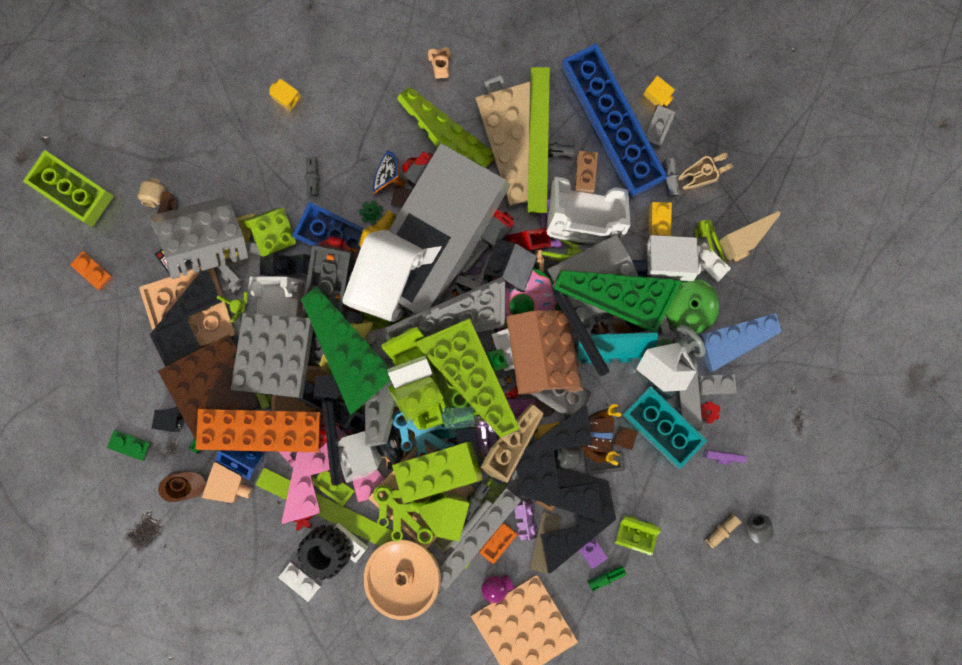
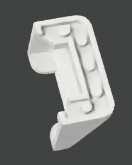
M554 177L547 221V234L550 237L594 245L614 235H617L620 241L623 240L630 227L627 189L615 187L608 190L605 196L570 190L571 183L568 179Z
M387 230L368 234L363 241L347 285L343 304L391 322L399 320L403 315L402 304L398 302L410 271L421 266L425 250Z
M250 277L248 290L253 297L258 298L257 314L302 317L303 304L301 299L305 296L306 281L291 277Z

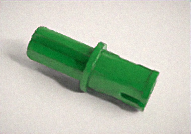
M619 566L606 573L603 571L599 576L587 581L592 592L603 586H610L611 582L626 576V571L623 566Z

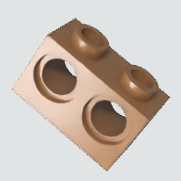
M578 152L574 191L594 193L598 152Z

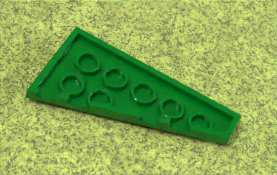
M560 269L552 288L657 333L682 281L680 279Z
M316 286L301 299V302L351 416L391 381L387 371L390 368Z

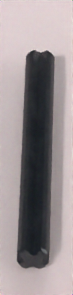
M555 290L553 295L597 373L599 376L608 374L610 372L608 366L567 294Z
M328 398L322 400L327 438L330 477L332 485L336 486L341 485L342 476L333 400Z

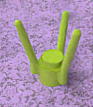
M712 220L697 222V228L694 229V238H697V245L699 235H701V238H707L710 251H714L713 236L719 256L726 263Z
M556 238L570 246L571 249L567 248L565 254L542 251L541 254L551 256L546 258L561 262L583 250L578 249V244Z
M247 291L244 292L243 300L234 299L231 301L223 296H217V299L229 304L230 310L235 313V316L230 320L231 322L240 319L241 314L246 312V304L249 303Z

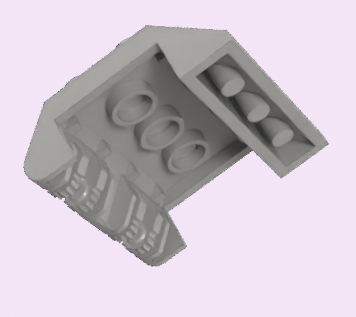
M225 197L149 216L153 230L158 235L167 260V268L171 279L180 277L177 264H179L182 275H188L185 260L191 259L192 269L195 273L199 272L197 259L202 271L218 267L217 256L221 266L225 265L226 260L223 254L225 249H229V256L232 262L237 261V256L239 260L248 258L240 226L231 203Z
M617 235L547 268L553 283L560 269L638 276L630 255ZM567 295L586 328L591 327L590 319L592 318L599 323L602 321L601 316L604 320L613 316L606 311Z

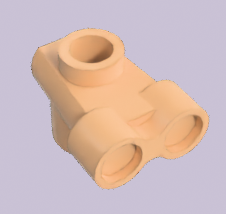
M449 48L428 50V59L432 62L435 78L437 79L449 77V59L451 58Z

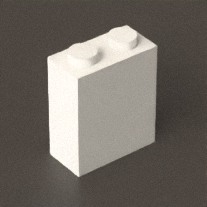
M650 235L647 242L648 277L694 281L701 271V264L698 263L700 246L697 245V238Z

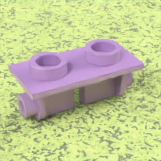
M474 416L479 452H482L486 457L491 447L497 442L496 432L481 416Z
M531 499L521 500L514 509L516 519H523V522L516 523L518 537H520V540H532L537 537L536 534L538 532L537 524L534 522L535 507Z

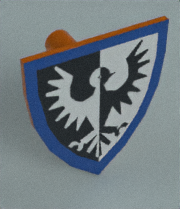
M389 150L386 151L377 168L373 183V193H376L390 182L401 188L405 185V181L399 178L398 158Z

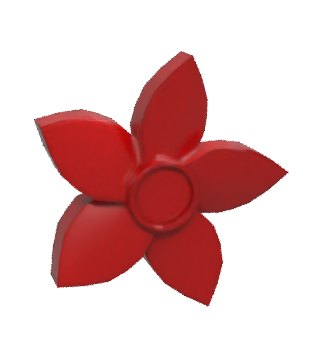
M313 515L294 520L293 522H298L296 530H300L303 525L306 528H311V523L308 520Z

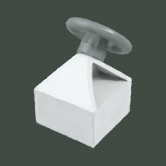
M679 325L676 328V334L679 339L677 343L647 349L637 367L640 373L662 391L686 390L696 373L688 353L696 357H703L706 353L702 339L693 329L686 325ZM694 346H698L700 352L696 351Z

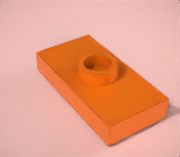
M503 522L479 550V553L494 564L518 533Z

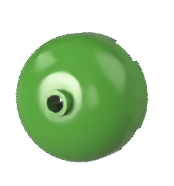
M695 278L694 281H682L666 313L669 328L676 331L679 325H686L697 334L709 329L719 314L720 301L718 294L708 282L700 278ZM691 302H697V307H693Z

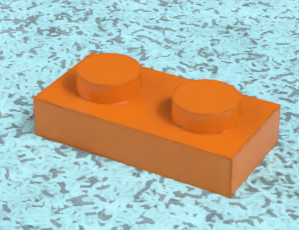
M82 251L70 264L71 267L99 291L113 277L85 251Z

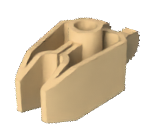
M723 153L713 159L709 156H704L686 169L679 176L678 180L681 181L690 176L694 177V179L682 188L684 190L696 189L718 182L720 174L733 168L732 163L726 164L719 169L715 166V163L728 157L727 153Z

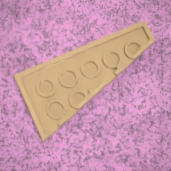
M530 82L476 97V103L499 176L506 179L510 184L505 194L509 207L528 201Z

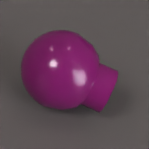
M508 575L503 577L491 576L482 583L481 593L486 601L499 603L506 598L508 591L514 589Z

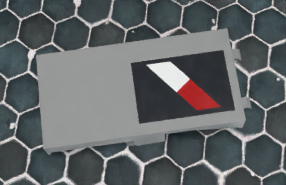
M441 143L389 229V232L425 250L421 266L410 271L398 302L413 311L411 316L440 304L453 279L464 268L510 187L506 179Z

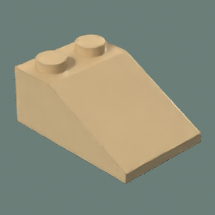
M775 212L719 240L727 260L731 261L734 259L737 262L749 256V251L756 247L781 215L780 212Z

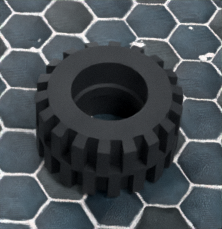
M331 525L316 527L298 545L300 547L297 549V554L300 555L298 562H301L300 566L302 569L305 568L307 570L306 573L308 575L312 574V577L315 579L319 577L320 580H324L325 578L331 579L333 576L335 577L351 558L350 552L352 547L348 546L350 541L349 539L346 540L344 532L342 534L339 532V528L333 529ZM318 546L325 548L331 558L325 557L320 552Z

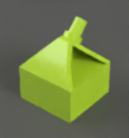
M441 492L431 496L424 503L414 501L410 503V509L416 510L422 516L436 537L460 541L469 507V502L463 496Z

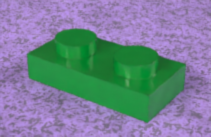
M113 430L107 448L145 461L151 442L118 430Z

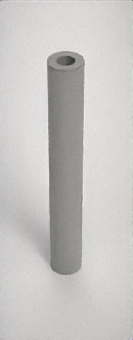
M486 499L463 526L460 541L452 540L449 543L453 549L459 545L492 505L489 500Z

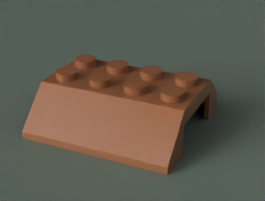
M535 310L506 317L518 394H534L542 390L567 389V392L584 390L581 381L582 377L578 370L580 365L577 361L578 354L576 343L574 342L575 337L572 334L573 329L563 311Z

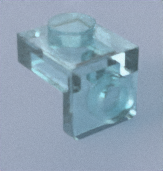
M473 407L444 408L442 422L445 428L474 427Z

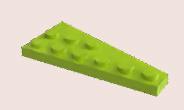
M409 86L399 94L397 100L410 115L417 118L419 121L418 125L421 129H426L429 133V139L437 148L441 143L484 168H487L494 161L489 147H486L475 136L463 129L461 125L449 118L447 114L435 107L416 90Z
M470 318L414 343L500 438L520 429Z

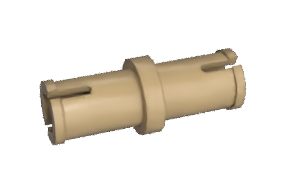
M732 514L721 526L718 525V529L705 541L715 549L725 538L728 539L730 537L729 534L742 522Z

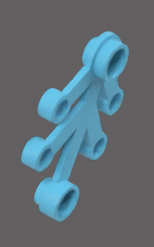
M399 409L393 413V425L400 429L402 440L400 445L403 451H410L413 447L412 441L408 437L407 428L415 433L418 449L417 457L422 452L426 453V455L428 454L425 449L424 439L441 450L456 446L452 442H444L429 432L438 429L447 430L451 424L447 426L438 425L427 430H418L413 420L406 422L405 419L404 421L398 420V417L402 415ZM409 442L410 446L405 448L403 444Z

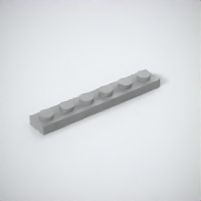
M507 487L439 567L441 587L445 590L448 589L520 503L521 499Z

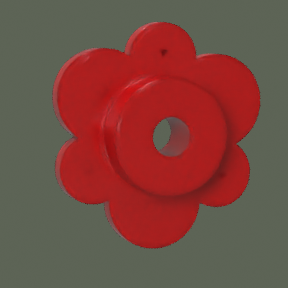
M711 401L700 405L701 419H704L706 423L711 424L714 420L719 419L718 413L721 410L719 405H714Z

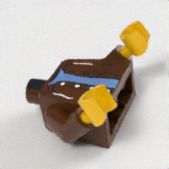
M612 404L609 408L588 416L592 444L581 446V451H584L585 455L596 463L610 462L615 466L619 464L617 461H613L614 457H620V455L613 451L614 417L612 416L620 417L622 415L619 412L615 413L616 408L621 407L620 405Z

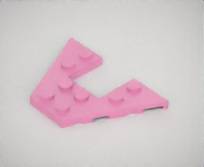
M339 427L336 428L337 440L339 442L343 437L347 436ZM327 443L320 449V453L297 452L282 524L320 513L311 475L330 470ZM375 470L367 477L353 481L358 502L368 500L369 495L385 479L378 470Z

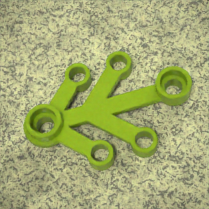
M385 484L378 485L374 489L373 497L379 503L377 524L380 528H386L389 525V519L386 516L387 504L393 509V531L391 532L393 541L398 542L403 538L401 518L417 533V539L420 543L428 544L432 541V531L428 527H422L408 513L417 511L410 509V504H398L393 499L401 498L399 490H392ZM381 491H386L387 495L385 497H381L379 493ZM380 519H386L387 523L385 525H381L379 523ZM424 531L428 533L426 538L421 537V533ZM395 532H399L401 536L399 538H394L393 534Z

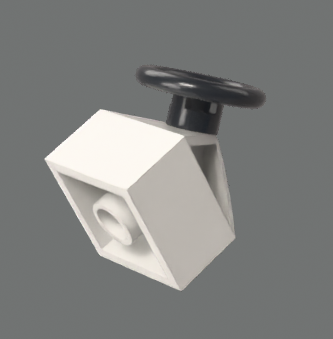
M393 428L390 430L387 444L367 446L365 444V431L343 437L338 442L340 465L346 483L369 476L377 470L383 456L395 464L402 461L404 451L401 449V439Z

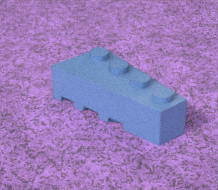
M771 314L699 335L706 348L704 359L708 372L717 370L782 332L777 314Z

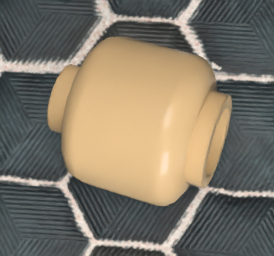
M150 178L149 180L142 181L137 197L141 204L155 208L156 205H160L166 189L160 180Z

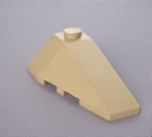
M530 404L516 419L520 429L499 438L489 450L480 469L491 477L508 483L544 413Z

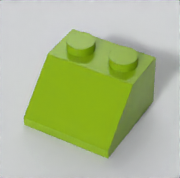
M430 376L396 389L393 384L387 387L406 422L441 404L444 399Z

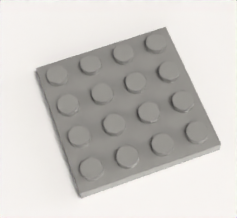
M243 313L231 390L303 398L313 327L309 318Z

